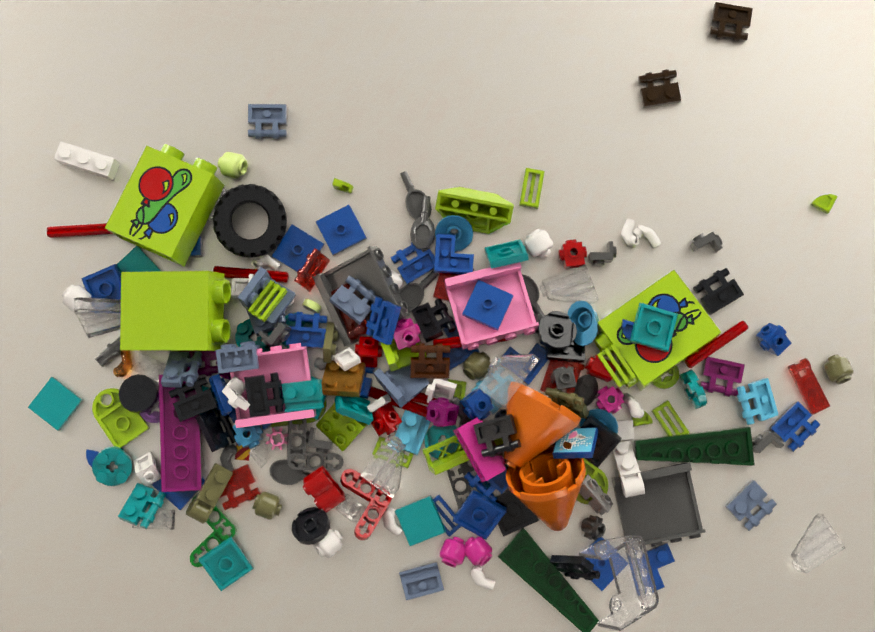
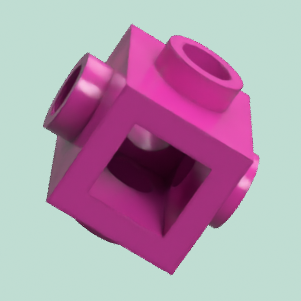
M411 318L399 320L393 336L398 349L410 348L411 345H416V343L420 342L418 335L421 334L418 324H414Z
M606 385L598 391L599 395L595 397L597 400L595 404L599 409L614 414L622 408L621 404L624 403L622 399L624 395L618 387L616 389L614 386L608 388ZM609 396L614 398L613 403L608 402Z

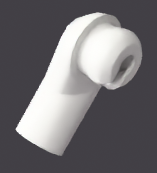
M626 219L621 236L628 246H637L639 238L632 232L635 221Z
M641 225L637 226V229L633 231L634 235L639 239L642 236L646 237L652 247H656L661 243L655 232L650 228Z
M269 255L256 257L251 263L254 269L269 267L274 271H278L281 266L279 262Z
M628 393L623 394L624 397L622 399L627 405L630 415L634 418H642L644 410L640 408L638 401Z
M388 508L383 514L384 527L398 537L403 529L395 523V510Z
M474 565L471 575L475 584L493 590L495 581L485 578L482 566Z

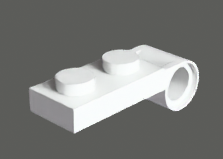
M630 440L619 442L612 453L621 479L624 497L628 498L645 494L644 483Z

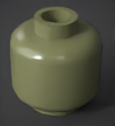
M474 351L463 362L464 374L471 380L482 379L491 369L490 357L485 352Z
M838 354L828 358V362L824 365L826 374L831 382L843 384L851 380L854 371L847 357H839Z
M262 492L260 495L257 494L252 509H255V515L271 520L275 515L279 516L282 504H279L280 498L277 495Z

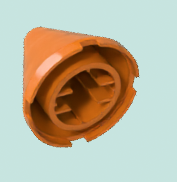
M511 382L507 393L506 415L512 414L517 434L510 435L511 440L519 439L521 447L516 448L513 452H504V459L507 460L505 464L514 469L517 466L523 467L575 429L580 423L581 418L565 406L558 405L551 398L518 382Z
M551 445L523 467L517 466L514 469L509 466L506 471V480L509 490L551 530L561 531L568 525L586 474V467L583 458L554 459L553 449L555 445Z

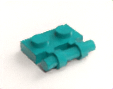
M137 483L120 511L119 519L137 526L141 519L143 521L140 527L147 529L149 524L155 520L154 516L157 510L163 506L166 494L159 491L158 495L154 497L156 493L154 489ZM150 504L151 507L149 508L148 512H145L148 505Z

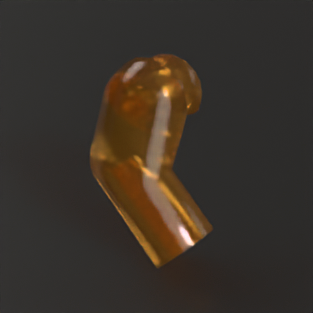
M120 351L122 362L113 370V374L116 377H124L132 369L133 364L130 351Z

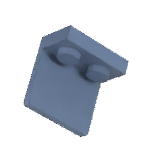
M260 267L240 293L238 299L243 307L249 309L270 280L274 281L275 284H279L282 288L284 287L287 290L286 295L266 320L274 325L296 294L273 280L268 271ZM277 291V293H276V294L274 295V297L271 299V302H272V301L275 299V297L278 295L279 291ZM268 306L265 307V309L262 311L260 315H262L265 312Z
M255 341L240 343L241 347H236V344L221 345V349L216 350L218 373L259 369L257 349H260L261 345H256Z
M410 365L392 372L389 369L384 373L380 368L374 372L377 382L400 408L430 384L426 378H410Z

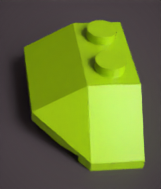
M464 187L438 190L435 210L443 218L452 215L463 217L471 224L473 231L490 234L510 224L514 204L498 194Z

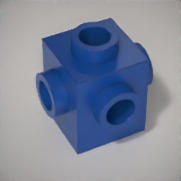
M768 323L756 335L760 341L759 345L761 348L776 356H779L792 344L785 335L787 333L786 330L780 325L776 326Z
M481 389L473 390L460 400L465 408V414L470 419L478 417V419L484 420L490 415L489 411L494 408L491 404V398L486 393H483Z

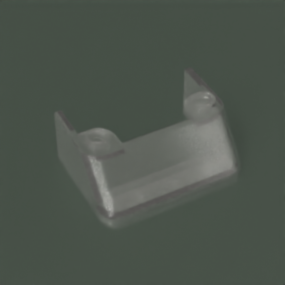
M534 354L502 355L500 359L496 356L487 369L489 371L488 375L479 385L478 389L486 393L491 398L492 404L501 410L540 358Z
M627 535L600 540L579 552V556H584L585 558L609 559L618 593L610 599L609 609L611 614L597 622L598 626L621 631L657 607L659 596L644 539L641 536Z

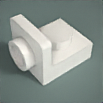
M151 452L134 460L136 475L144 486H148L161 479V473L156 467L155 457Z

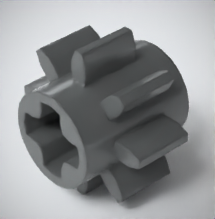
M592 515L589 518H585L581 525L582 531L585 532L584 537L590 540L601 538L606 530L605 525L602 524L603 519Z

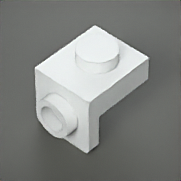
M249 274V278H232V299H238V296L253 278L254 274Z
M234 376L222 390L229 399L227 402L235 409L240 407L245 411L250 406L248 401L241 395L246 389L245 382Z
M434 378L433 383L428 384L425 395H428L427 403L432 401L433 398L438 399L439 397L447 398L452 403L451 400L454 399L457 384Z

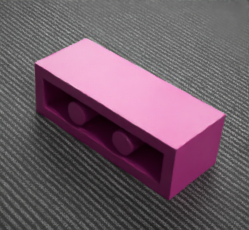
M477 417L453 431L481 482H485L505 471L504 465L506 464L501 455L485 458L482 456L481 451L487 449L486 443L478 444L473 425L483 421Z

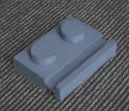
M437 562L399 572L406 600L444 590Z

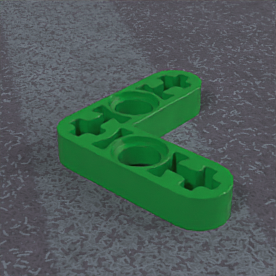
M217 505L213 511L218 512L219 520L212 522L208 518L206 521L214 531L190 555V562L194 567H202L200 562L195 561L197 558L195 554L200 555L205 550L209 552L211 550L208 546L210 539H216L218 544H221L232 536L233 538L236 535L237 528L235 524ZM224 519L226 522L222 524L225 527L230 526L232 528L230 530L232 534L224 535V528L222 526H219V528H217L216 525L220 524Z

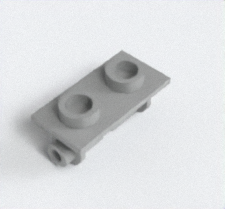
M587 474L579 493L585 500L589 497L593 498L588 504L597 514L603 515L605 512L608 513L613 505L611 498L600 489L596 480Z

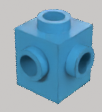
M236 425L232 426L236 433L234 438L239 446L242 445L244 448L249 447V449L258 446L260 444L259 441L263 439L261 434L264 432L260 425L236 428Z

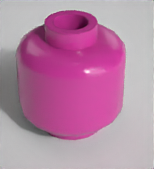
M453 537V539H446L439 553L442 563L454 568L457 565L463 564L466 557L464 540Z
M471 537L464 544L466 545V557L475 566L485 565L493 556L491 554L492 547L482 537Z

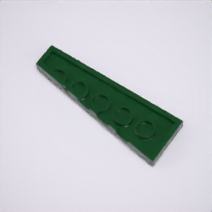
M751 427L634 440L637 460L755 465Z
M522 528L498 555V558L580 631L591 632L599 622L598 618L563 575L550 563V559L528 532Z

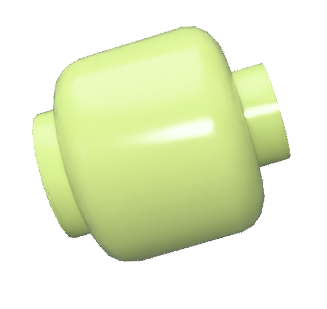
M226 152L219 158L218 167L222 175L239 178L246 173L248 163L242 154Z

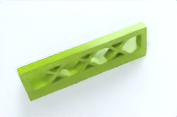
M456 435L422 449L429 471L437 475L469 461L460 442L457 441ZM502 438L494 440L496 446L503 444ZM450 443H457L458 446L455 452L449 453L446 451ZM434 450L441 451L439 458L431 461L429 452Z

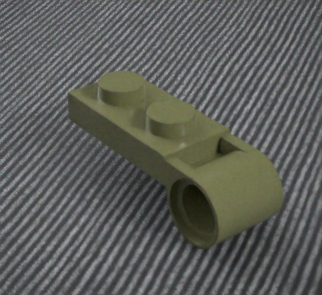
M215 463L197 497L189 504L186 515L204 524L216 506L233 472Z

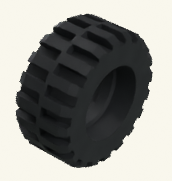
M242 184L231 188L226 194L221 196L214 208L212 221L217 239L225 249L235 255L252 258L268 254L278 246L286 232L287 216L284 206L276 194L263 186ZM242 204H258L268 215V227L264 234L256 239L242 238L233 229V213Z

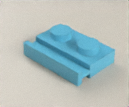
M405 410L401 419L402 423L399 424L391 446L418 456L431 421L426 420V417Z

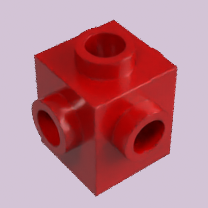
M576 239L565 241V244L561 246V250L558 251L559 259L563 261L564 269L583 267L585 265L584 258H587L586 246H582V242H577Z
M360 337L359 344H355V353L360 357L361 362L365 363L366 367L377 368L378 357H382V346L379 345L378 340L372 337Z
M391 402L372 413L373 421L371 424L378 436L384 433L390 435L398 430L396 426L402 423Z

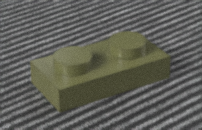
M327 322L323 345V363H331L332 355H336L337 345L334 342H338L339 334L335 330L333 322Z

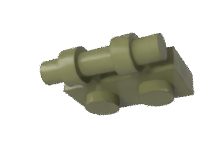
M548 387L545 394L553 402L560 406H565L580 418L587 419L589 411L584 403V398L578 397L577 394L572 392L570 394L562 392V390L557 388L552 389Z

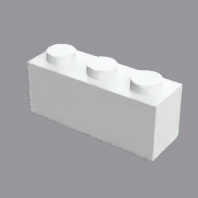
M60 141L54 157L62 165L114 181L120 164L112 157Z

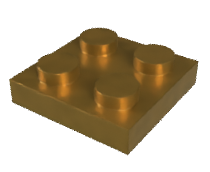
M331 360V363H326L321 383L323 395L359 397L366 369L365 363L361 362L347 371H344L335 361Z

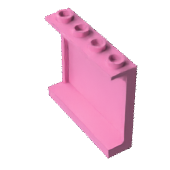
M520 262L492 269L490 267L445 279L444 285L463 349L474 350L479 348V345L485 343L493 345L498 343V340L504 338L505 340H512L517 335L523 333L525 336L531 335L538 329L539 323H536L521 273ZM478 280L514 295L498 331L462 316Z
M301 343L289 344L290 348L282 349V346L270 347V351L263 352L262 348L257 349L259 369L230 372L231 379L235 376L245 382L244 377L264 374L265 382L271 381L270 373L278 372L279 380H281L282 384L311 380L307 346H301ZM280 386L281 396L283 397L282 386ZM272 388L267 389L268 399L274 398ZM245 389L241 395L248 401ZM284 403L283 412L277 413L275 406H269L270 414L250 417L249 407L246 411L238 407L235 409L237 417L235 424L236 428L311 418L316 416V409L285 412Z

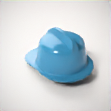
M577 301L570 306L568 316L577 328L574 341L578 345L586 346L591 344L597 336L599 318L588 302Z

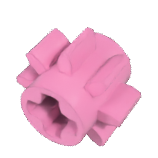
M272 427L273 433L271 435L266 433L269 441L265 443L272 444L271 450H274L275 446L282 450L281 445L283 443L287 444L284 437H287L288 433L282 434V427L279 431H275ZM277 433L281 434L280 438L282 441L274 444L272 436H276Z

